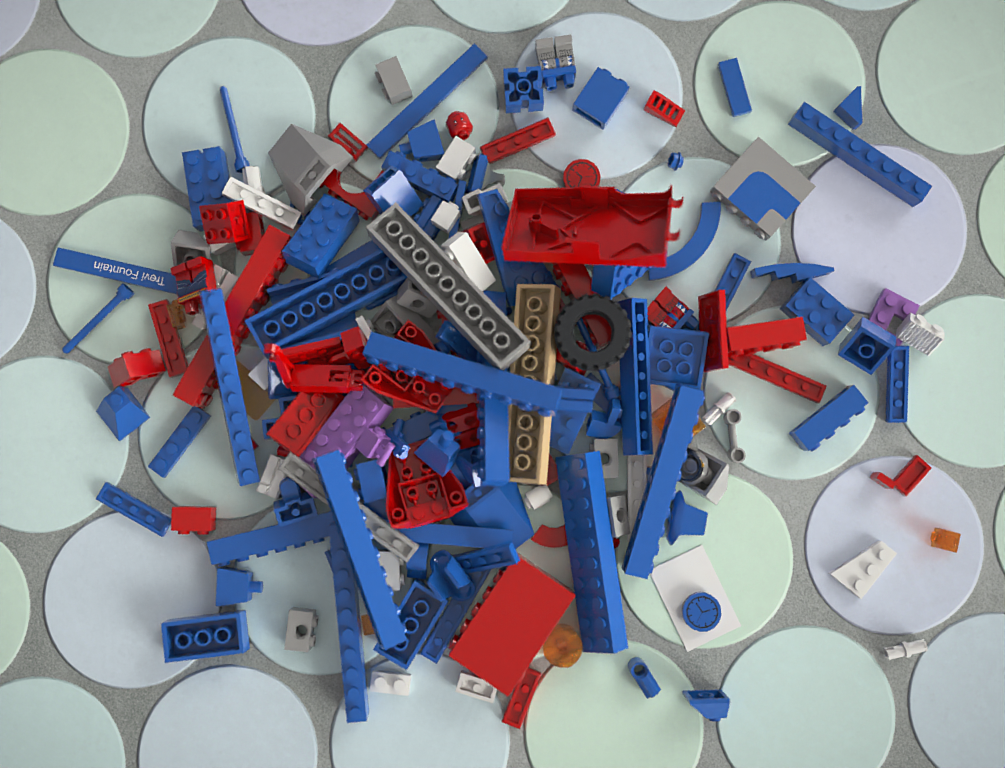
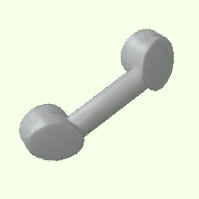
M731 409L723 417L725 424L728 425L730 443L727 456L730 461L741 463L745 460L746 454L742 448H738L735 424L741 421V413L736 409Z

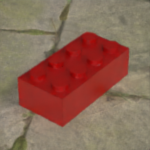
M803 317L728 327V358L744 353L745 355H750L761 351L770 352L775 351V349L781 348L784 350L800 346V342L807 340Z

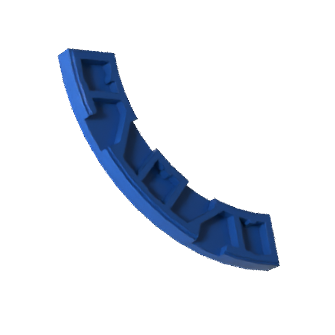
M721 202L701 203L700 219L693 237L682 249L667 257L666 267H653L649 269V281L660 280L678 274L694 264L704 254L711 244L719 225Z

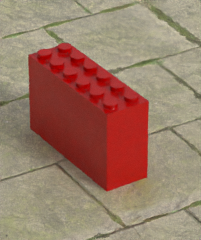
M518 552L520 561L517 564L505 566L502 571L500 569L497 571L493 578L494 584L492 587L487 586L482 594V602L475 604L470 614L472 617L470 620L465 619L459 630L461 632L460 635L457 636L455 634L448 647L450 649L448 656L507 697H509L576 596L572 589Z

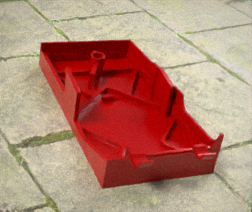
M589 185L567 188L515 189L502 243L504 260L666 267L669 241H677L680 237V230L676 233L670 232L672 208H680L683 205L684 197L680 200L672 198L673 185H670L667 191L658 193H621L616 190L615 186L599 187Z

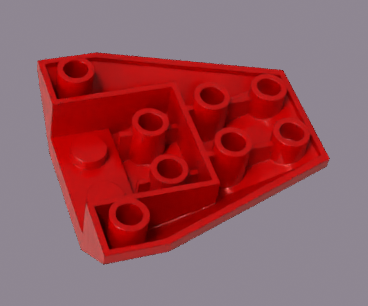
M409 319L394 337V339L437 351L425 332ZM382 364L372 365L360 380L378 394L434 414L437 413L455 389V386L448 388L438 381L428 382L422 376H409L402 370H389Z
M427 439L408 444L410 446L408 456L403 460L396 457L393 451L389 455L386 511L391 528H416L450 518L469 506L464 488L451 470L442 477L414 454Z

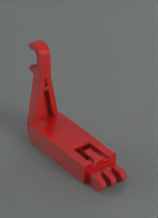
M265 344L263 352L271 353L269 361L276 363L286 388H291L292 392L350 393V391L363 390V385L361 384L364 383L360 381L366 373L363 370H352L351 365L292 364L279 346L275 344Z

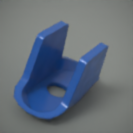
M677 491L674 500L671 502V511L666 530V539L670 546L674 544L680 535H704L708 516L707 512L687 505L682 491Z
M440 550L436 552L430 560L432 573L427 580V585L439 601L450 597L461 602L470 599L475 593V586L463 567L448 551Z

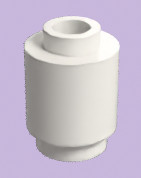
M544 484L526 492V497L523 500L528 509L532 507L533 510H536L550 502L549 499L553 498V495L548 486Z

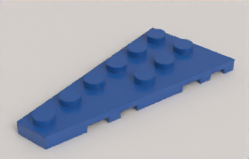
M497 189L477 194L503 290L506 292L508 307L515 306L517 284H550L560 288L543 262L504 260L502 243L510 213L509 207Z

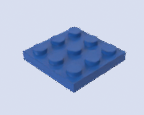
M650 325L648 335L650 384L675 387L676 383L701 390L709 332Z

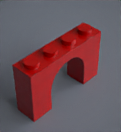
M335 138L333 142L340 144L351 155L355 154L349 146ZM334 168L319 188L322 189L324 186L329 190L327 193L333 198L337 199L339 197L344 200V203L356 208L359 211L358 215L364 220L370 219L374 221L378 217L379 212L364 192L350 193L345 191L340 183L342 172Z

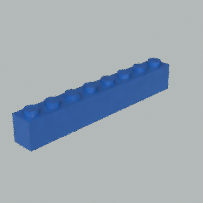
M803 102L788 123L789 126L912 207L921 203L932 188V185L806 102Z
M629 298L617 301L620 307L627 313L632 332L628 349L619 360L621 407L623 408L621 415L623 456L653 455L647 299Z

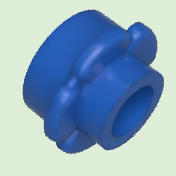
M680 152L678 154L671 153L668 159V167L674 171L681 168L684 162Z

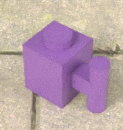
M377 426L375 428L366 427L355 447L367 458H377L376 463L384 466L395 445L390 443L391 439L382 428Z

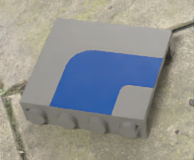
M758 136L712 187L710 192L716 201H721L726 205V209L730 213L736 214L742 224L747 227L750 226L755 231L754 233L757 237L768 240L816 186Z

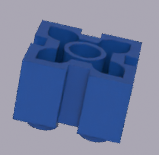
M541 66L526 67V72H519L518 68L503 69L506 114L521 113V108H528V112L543 111L544 96Z

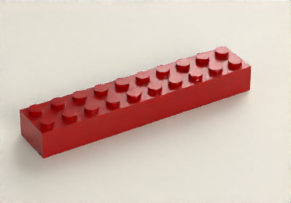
M270 224L225 302L235 356L241 350L240 345L242 341L247 339L251 332L245 320L258 314L262 306L268 303L270 296L267 293V289L279 283L278 278L280 274L284 273L288 267L282 251L292 237ZM208 335L204 338L172 394L187 404L199 408L208 406L213 399V392L215 389H218Z

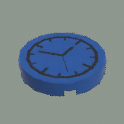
M695 592L686 598L682 606V617L685 623L693 630L699 632L709 631L720 622L722 615L721 606L718 600L711 594Z

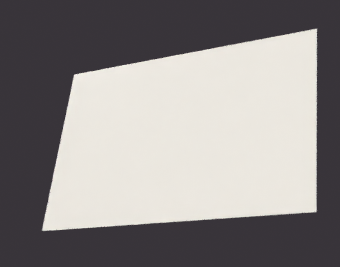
M703 545L653 568L651 577L687 652L741 626ZM695 592L711 594L718 600L721 606L722 615L720 622L709 631L699 632L693 630L685 623L682 617V606L686 598Z

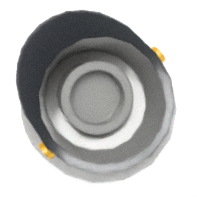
M687 447V459L685 463H682L680 480L687 485H695L700 483L706 476L708 461L704 454Z

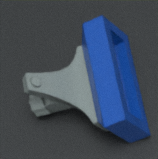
M477 155L472 164L466 194L477 189L482 191L489 184L496 185L500 183L503 187L505 175L491 170L486 155Z

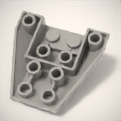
M293 124L287 128L268 152L291 203L303 215H306L317 202L312 194L335 168L342 172L353 159V156L340 144Z

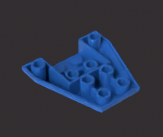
M509 481L504 486L480 485L474 487L471 485L464 491L469 506L449 518L454 525L513 530L512 543L515 549L535 535L517 482Z

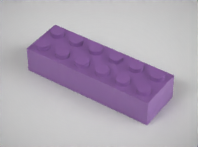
M361 384L363 385V390L350 391L299 458L315 469L312 458L339 450L345 456L346 464L344 465L347 470L360 453L355 445L365 428L380 427L393 411V406L367 385ZM302 487V488H303L306 492H308L313 498H317V497L314 496L312 493H310L308 490H306L304 487Z

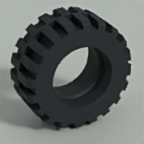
M595 293L593 295L584 294L577 299H572L568 305L562 308L561 313L558 315L554 330L556 346L562 357L573 367L584 371L604 370L618 362L628 349L632 333L630 329L631 323L627 318L626 311L620 307L617 301H612L606 295L603 297ZM590 314L603 317L611 327V339L607 346L594 352L582 349L574 339L576 323L582 317Z

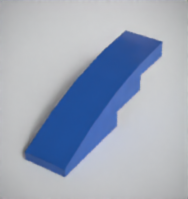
M786 263L754 268L750 271L752 279L770 274L772 281L790 277L792 284L805 281L810 277L813 279L828 275L835 270L834 267L818 264Z

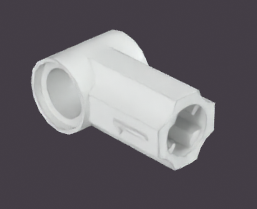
M255 166L243 168L244 184L265 194L261 183L260 168Z

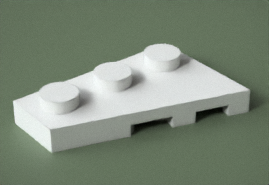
M877 541L853 559L843 563L836 570L829 572V574L858 598L862 599L897 553L884 542Z

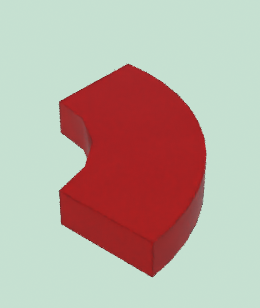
M542 524L531 540L545 547L558 548L567 546L565 524L557 528L547 527Z

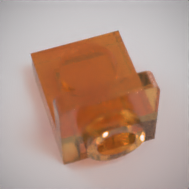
M177 299L173 300L172 304L166 305L172 327L178 330L186 328L184 323L186 322V316L181 311V309L185 308L183 305L178 304Z
M935 528L930 538L932 542L931 547L957 553L961 534Z

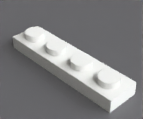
M232 177L229 178L222 192V196L232 201L243 200L246 208L292 231L301 216L300 211Z

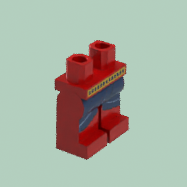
M202 256L170 268L171 274L176 278L177 295L179 297L177 298L178 304L184 306L185 312L188 315L199 314L198 305L201 304L199 291L216 288L213 261Z

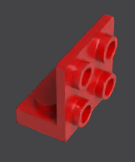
M243 200L199 206L208 244L235 243L251 238Z

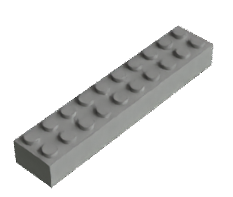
M394 203L366 226L368 236L495 369L504 371L529 349V339L397 203Z

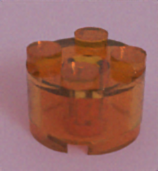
M567 624L556 625L542 646L544 656L549 663L556 667L569 668L575 664L582 654V641L577 631ZM565 642L566 647L559 649L558 643L562 644Z

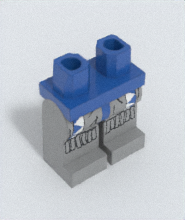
M572 35L557 36L554 38V44L552 37L537 39L535 41V50L538 65L541 66L542 83H545L547 91L557 89L556 81L562 80L564 88L574 87L576 66L573 55Z

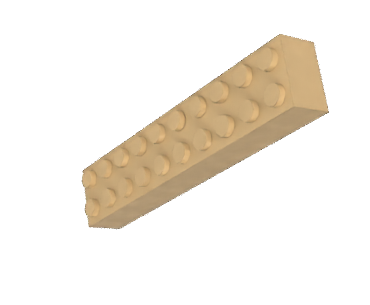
M517 284L514 325L529 339L530 347L510 366V373L553 386L557 352L554 330L556 319L560 312L561 289L556 285ZM508 405L510 482L547 484L551 415L550 417H544L539 415L538 411H524L518 405Z

